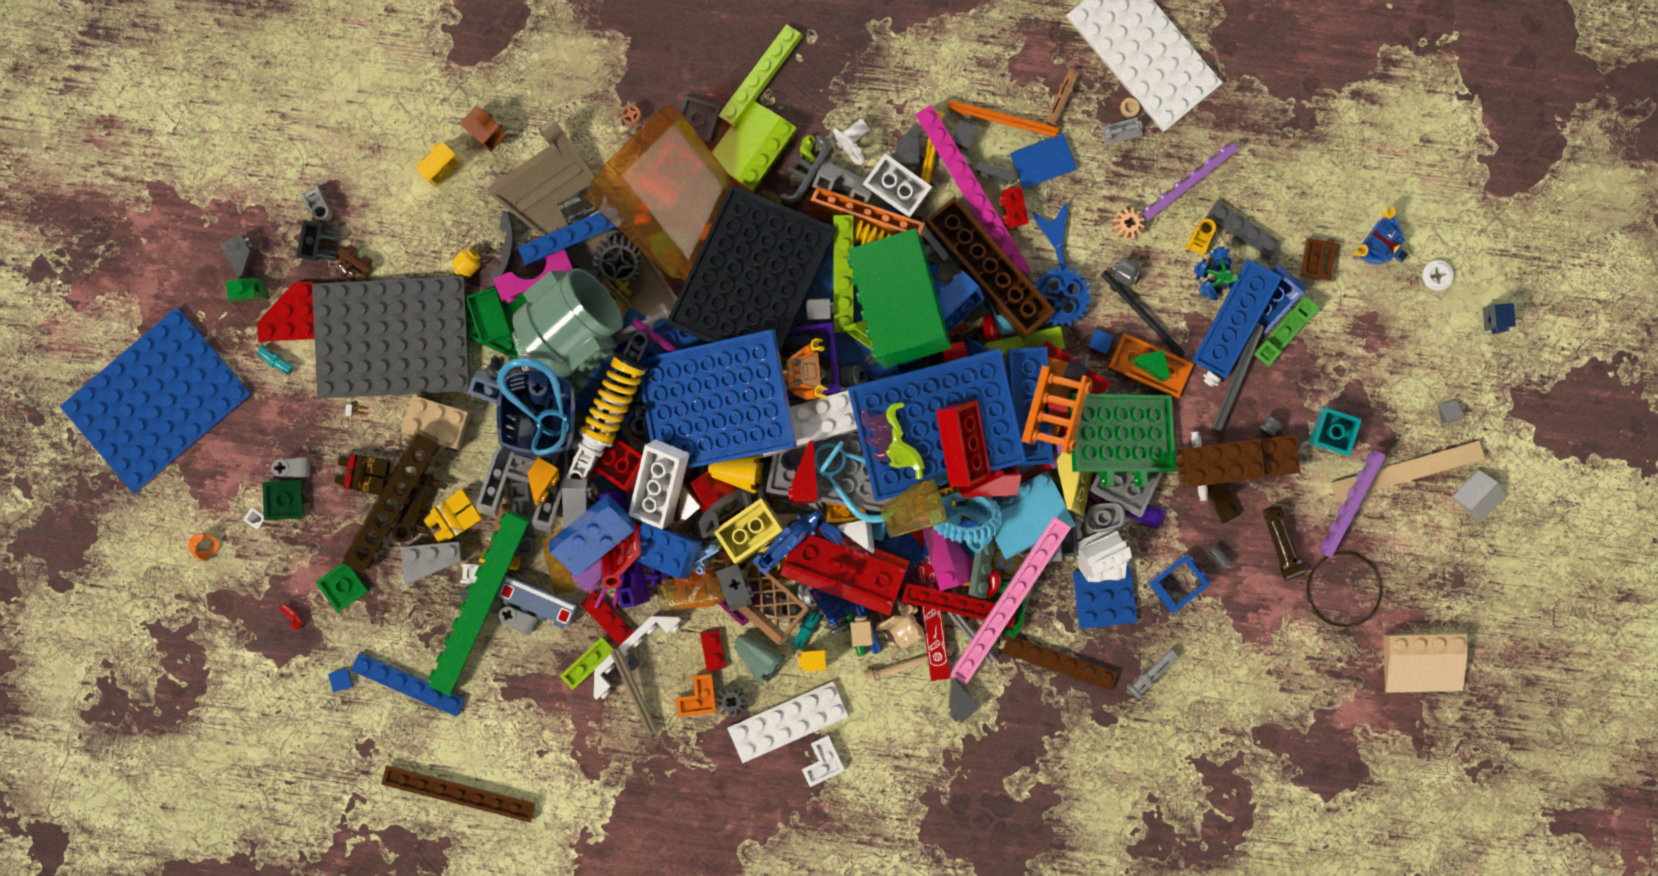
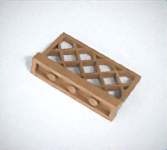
M751 559L744 568L747 580L744 581H746V587L750 586V581L759 580L760 591L752 593L760 594L761 605L751 604L738 610L776 644L783 645L787 640L786 637L810 608L769 572L765 574L766 577H762V572H759L760 564L756 566L752 562L754 559ZM753 565L758 569V578H749V570ZM764 579L772 581L773 590L763 591ZM783 591L786 593L787 602L777 603V592ZM773 592L774 604H764V593ZM791 604H798L803 608L798 615L792 616ZM787 605L788 616L778 617V606ZM774 606L775 617L768 618L765 616V607ZM779 619H788L789 627L785 632L779 628Z

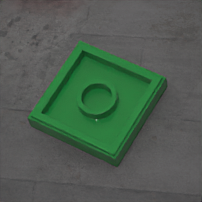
M342 563L315 582L337 613H340L370 591L357 571Z

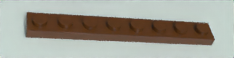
M386 765L381 785L529 823L532 822L536 806L535 802Z

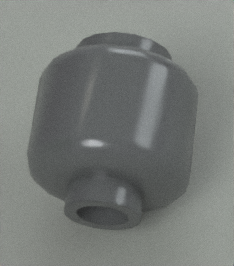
M1123 259L1120 263L1116 262L1112 270L1115 273V281L1129 287L1133 284L1136 285L1142 275L1140 265L1128 259Z

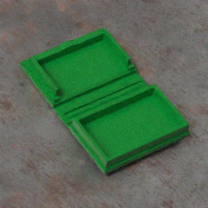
M542 272L537 273V274H534V275H531V276H528V277H525V278H522V279H524V280L534 279V278L538 277L539 275H541ZM496 287L466 297L481 346L516 335L513 326V314L527 302L523 294L517 296L518 299L511 303L502 302Z

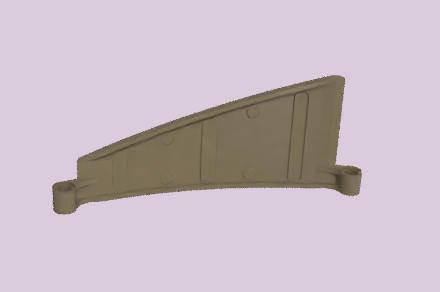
M554 118L538 128L550 146L487 189L494 199L541 237L614 206ZM625 225L616 229L623 231L627 239L631 237L632 244L638 243L637 248L642 249L640 255L644 256V260L641 261L644 263V267L639 268L641 270L640 275L635 274L636 280L629 278V284L622 281V286H619V282H615L613 286L611 285V280L607 283L623 298L624 302L626 301L628 307H632L645 316H652L661 312L663 308L670 315L677 296L629 226ZM608 233L565 251L572 262L585 272L591 270L594 278L617 297L606 286L607 284L604 283L605 277L599 279V272H594L596 266L592 265V260H594L592 254L596 252L595 247L600 246L601 240L606 243ZM611 249L607 251L605 254L613 253L616 251V249ZM624 249L623 254L634 260L632 254ZM619 254V257L617 258V260L615 261V262H616V267H617V264L619 263V261L621 260V259H620V254ZM602 261L604 266L613 272V267ZM623 268L620 270L619 273L624 272L629 268Z

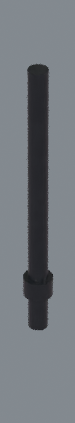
M1105 270L1101 276L1110 285L1109 288L1114 293L1117 292L1179 357L1184 355L1185 351L1122 287L1123 284L1115 281Z

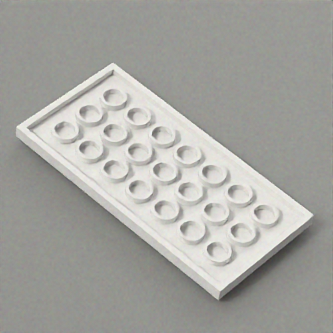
M1084 0L1066 15V18L1134 99L1139 102L1140 106L1162 132H1165L1222 84V81L1153 0Z

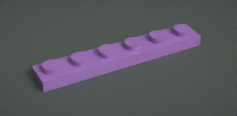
M1233 143L1231 146L1227 144L1217 151L1219 155L1216 158L1211 156L1203 162L1204 167L1198 170L1196 168L1188 174L1190 177L1185 182L1180 180L1175 184L1173 192L1170 194L1165 192L1158 198L1159 203L1155 206L1152 203L1143 210L1145 214L1141 216V218H1145V223L1238 150L1236 145Z
M1376 450L1367 455L1364 468L1358 472L1356 483L1349 489L1347 500L1340 506L1338 510L1339 515L1329 527L1330 532L1320 544V553L1332 558L1386 455Z

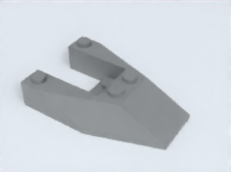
M535 407L534 410L537 412H542L544 409L540 407ZM499 445L493 454L476 504L477 512L497 517L509 479L530 484L527 473L537 457L516 455ZM568 451L552 457H539L558 468V476L560 477L555 486L551 485L545 502L541 501L539 506H537L532 520L534 529L549 533L553 532L562 502L563 482L569 472Z

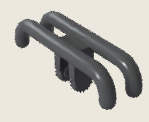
M817 135L815 138L816 144L821 147V151L813 165L797 156L793 159L795 163L808 170L807 175L794 167H788V172L803 181L793 196L786 194L780 196L783 204L794 206L800 203L823 162L827 159L829 143L822 135Z

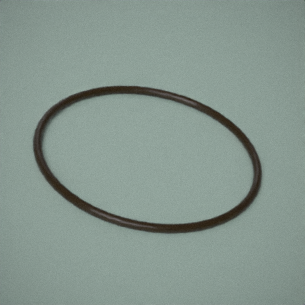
M1336 552L1333 556H1356L1368 563L1374 570L1379 582V598L1375 608L1363 620L1347 625L1330 622L1317 612L1310 598V581L1316 568L1323 561L1330 558L1328 556L1321 559L1312 569L1307 581V597L1312 610L1324 622L1336 627H1354L1367 621L1376 612L1382 598V582L1376 568L1363 556L1352 552Z

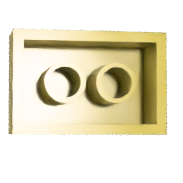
M760 498L721 525L720 529L714 533L734 564H740L775 540L785 528L766 499Z

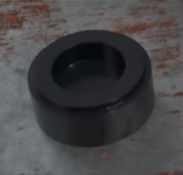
M795 451L785 452L781 457L782 467L788 471L798 468L800 464L798 453Z

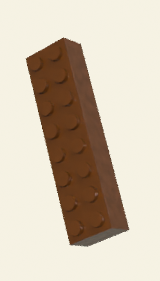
M955 196L925 220V227H927L961 270L979 286L982 294L1023 341L1054 316L1056 311Z

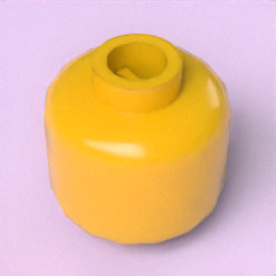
M462 249L453 259L452 264L455 268L454 272L458 276L471 277L481 266L479 254L474 250Z

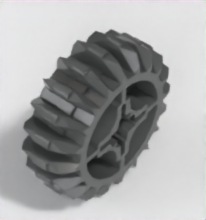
M616 234L614 235V240L607 236V243L601 240L600 246H596V252L592 254L594 258L592 265L596 266L594 272H599V279L605 277L604 282L611 280V285L613 286L615 282H619V286H622V281L629 284V278L636 280L635 274L640 275L641 270L639 268L644 267V263L641 262L644 260V256L640 255L642 249L637 248L638 243L632 244L631 237L625 241L624 235L621 236V239H617ZM617 248L615 252L605 254L607 251ZM626 249L627 251H629L632 254L634 260L630 259V257L625 256L623 254V250ZM619 254H620V259H621V260L619 261V263L617 264V267H616V262H615V261L617 260V258L619 257ZM602 261L611 265L613 267V272L608 270L604 266ZM629 268L628 270L619 273L621 269Z

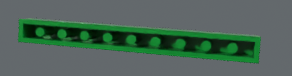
M511 510L506 514L503 513L500 517L498 524L501 526L498 532L494 531L490 540L493 544L490 549H486L483 555L485 561L483 566L479 565L475 573L477 577L475 584H470L467 591L470 595L467 601L463 600L459 608L461 615L459 618H455L451 626L454 629L452 635L448 634L443 644L446 648L444 652L439 653L436 659L438 666L436 670L432 669L428 680H431L428 685L429 687L448 696L453 692L531 519Z

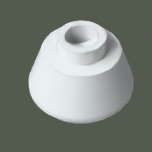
M800 584L797 589L799 599L807 606L816 604L822 595L821 590L805 584Z

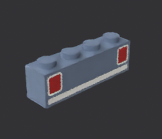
M511 575L505 576L497 594V597L501 598L500 602L509 606L513 603L519 606L518 610L529 613V611L536 613L535 617L546 621L548 618L554 621L553 624L560 628L571 625L579 604Z

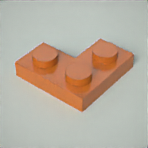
M712 673L692 676L695 695L676 697L678 717L717 712Z

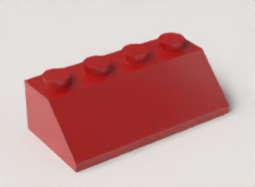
M978 400L948 405L936 410L950 487H969L991 477Z

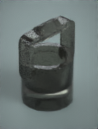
M591 186L574 193L571 197L557 204L568 225L590 217L602 210L601 199ZM590 193L596 206L587 210L581 197Z

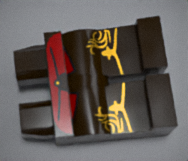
M355 454L340 455L338 465L347 467L346 474L336 473L334 483L342 485L346 489L379 496L387 479L368 476V474L388 477L391 460Z

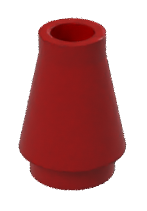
M994 314L983 316V339L986 343L1001 340L1000 336L1002 334L995 321Z

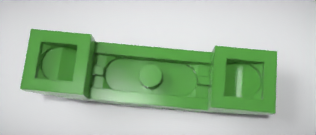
M1304 296L1269 334L1254 355L1269 367L1284 347L1320 308Z

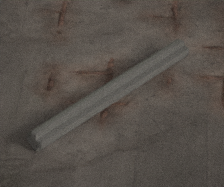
M1259 323L1256 324L1245 344L1212 428L1217 431H1222L1264 329V326Z

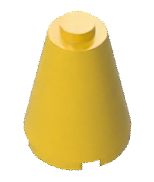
M759 454L709 464L708 473H711L712 478L751 493H758L759 489H756V486L761 485L763 463H760V459H763V455Z

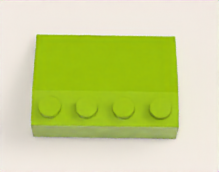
M754 101L736 127L730 126L706 161L751 193H754L796 134L797 129L779 115Z

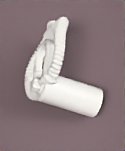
M859 119L844 132L835 128L833 133L838 141L836 143L839 148L842 147L855 164H863L865 161L864 156L855 142L870 131L867 124L862 119Z

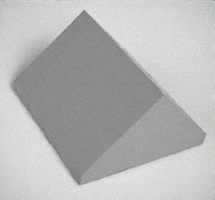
M1478 469L1451 496L1479 524L1506 497L1499 483Z

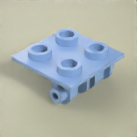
M717 536L711 539L706 546H700L693 567L697 574L705 573L712 555L720 550L722 544Z

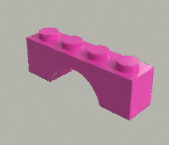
M561 250L546 257L544 271L534 279H520L512 272H508L494 278L493 282L501 301L511 303L517 300V296L523 294L549 271H570L573 268L565 250Z

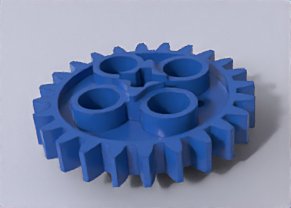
M1060 265L1058 266V271L1051 267V273L1044 270L1045 277L1038 275L1037 277L1040 282H1033L1045 300L1053 299L1055 301L1053 309L1056 312L1046 322L1047 325L1053 321L1054 327H1056L1058 322L1062 328L1065 322L1071 326V320L1078 323V316L1085 317L1082 311H1089L1085 305L1092 304L1091 301L1087 300V297L1092 296L1091 293H1087L1091 286L1084 285L1088 280L1080 279L1082 273L1075 275V268L1072 272H1069L1068 266H1066L1064 271H1062ZM1051 280L1059 282V288L1055 291L1048 288V283ZM1070 284H1075L1078 287V292L1074 295L1067 292V287ZM1060 291H1063L1065 296L1078 298V301L1063 299L1062 302H1059L1057 297L1046 296L1044 292L1060 294ZM1069 302L1074 305L1072 313H1065L1063 311L1065 303Z

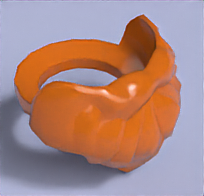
M199 532L189 539V551L196 559L206 562L209 561V556L218 550L219 542L215 536ZM209 538L214 541V546L211 550H197V544L203 539Z

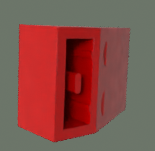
M1016 465L991 471V477L972 486L957 487L962 498L1018 495L1021 474Z

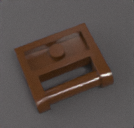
M1306 238L1300 277L1334 282L1335 276L1333 273L1337 250L1340 249V244ZM1325 248H1328L1330 250L1326 274H1323L1321 271Z

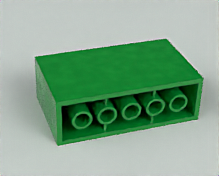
M916 228L848 249L849 257H847V262L854 273L851 275L852 281L858 289L856 293L857 300L863 308L861 315L863 321L868 326L865 330L868 340H871L873 345L870 349L877 364H881L886 369L952 348L924 244Z

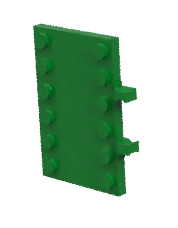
M1077 393L1068 394L1069 399L1076 401ZM1087 394L1075 438L1077 441L1076 447L1071 452L1072 472H1099L1098 475L1101 477L1102 487L1114 486V475H1116V472H1132L1131 474L1135 475V487L1148 486L1147 477H1149L1150 472H1176L1172 395ZM1069 407V419H1071V415H1072V412H1073V408H1070V407Z

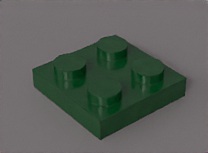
M303 480L262 482L264 520L304 519Z

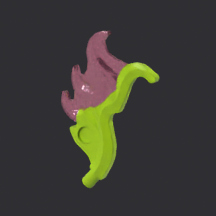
M904 403L891 404L886 412L878 416H869L865 408L861 414V422L873 435L871 439L865 437V440L872 447L879 450L878 454L871 453L874 459L878 461L891 459L889 465L896 468L913 467L916 479H923V469L925 468L920 454L901 440L903 432L895 413L897 409L904 407Z

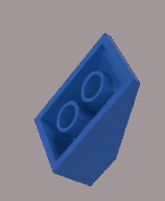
M1279 263L1271 271L1281 275L1282 279L1257 322L1264 326L1263 332L1265 334L1271 330L1307 288Z

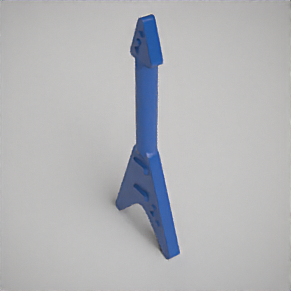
M1067 204L1063 205L1056 219L1052 222L1032 212L1034 220L1055 248L1059 265L1062 271H1064L1067 262L1062 246ZM1073 284L1067 287V292L1071 295L1073 294Z

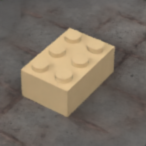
M412 395L401 432L413 436L417 428L438 438V444L460 450L472 413Z

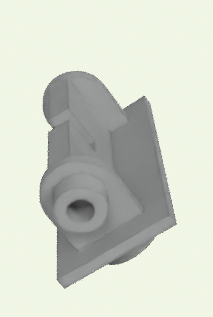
M1138 117L1101 127L1106 146L1143 135L1141 130L1143 128L1142 123L1138 120Z

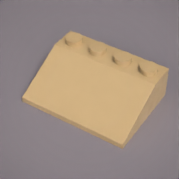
M1467 634L1383 635L1386 693L1463 691L1468 654Z

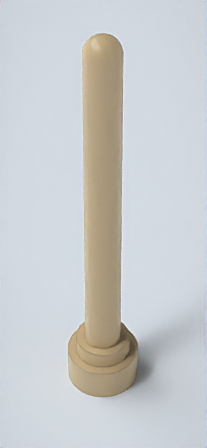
M953 648L946 649L947 656L954 654ZM927 655L877 671L876 669L864 670L868 685L875 684V681L879 680L878 678L928 663Z

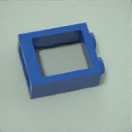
M1181 555L1147 582L1170 613H1175L1210 586L1207 582L1209 578L1203 571H1198L1195 567L1197 563L1191 555ZM1185 563L1201 584L1175 604L1159 581Z

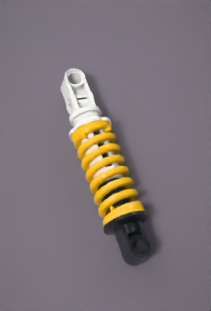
M641 330L632 334L624 353L615 351L611 366L617 369V372L607 371V376L612 378L613 381L603 380L602 384L606 389L600 388L598 390V394L602 397L595 398L594 403L597 405V408L591 407L589 410L593 417L587 416L585 421L589 425H583L579 429V433L583 438L578 443L579 450L573 459L566 479H574V473H577L581 479L588 480L598 457L603 456L604 447L613 446V441L616 437L614 431L619 430V422L624 419L623 413L629 409L628 404L633 400L632 394H635L637 391L636 385H639L642 381L640 376L644 375L649 368L643 362L652 342V336L648 331ZM638 335H642L645 338L644 345L638 342Z

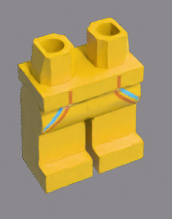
M461 488L447 500L430 510L431 514L424 519V522L429 528L439 524L441 530L435 533L434 537L439 543H442L448 539H454L483 521L484 518L477 512L476 506L472 505L473 502L466 491Z

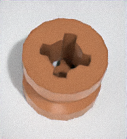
M630 104L622 109L621 115L627 125L636 126L640 123L642 116L637 106Z

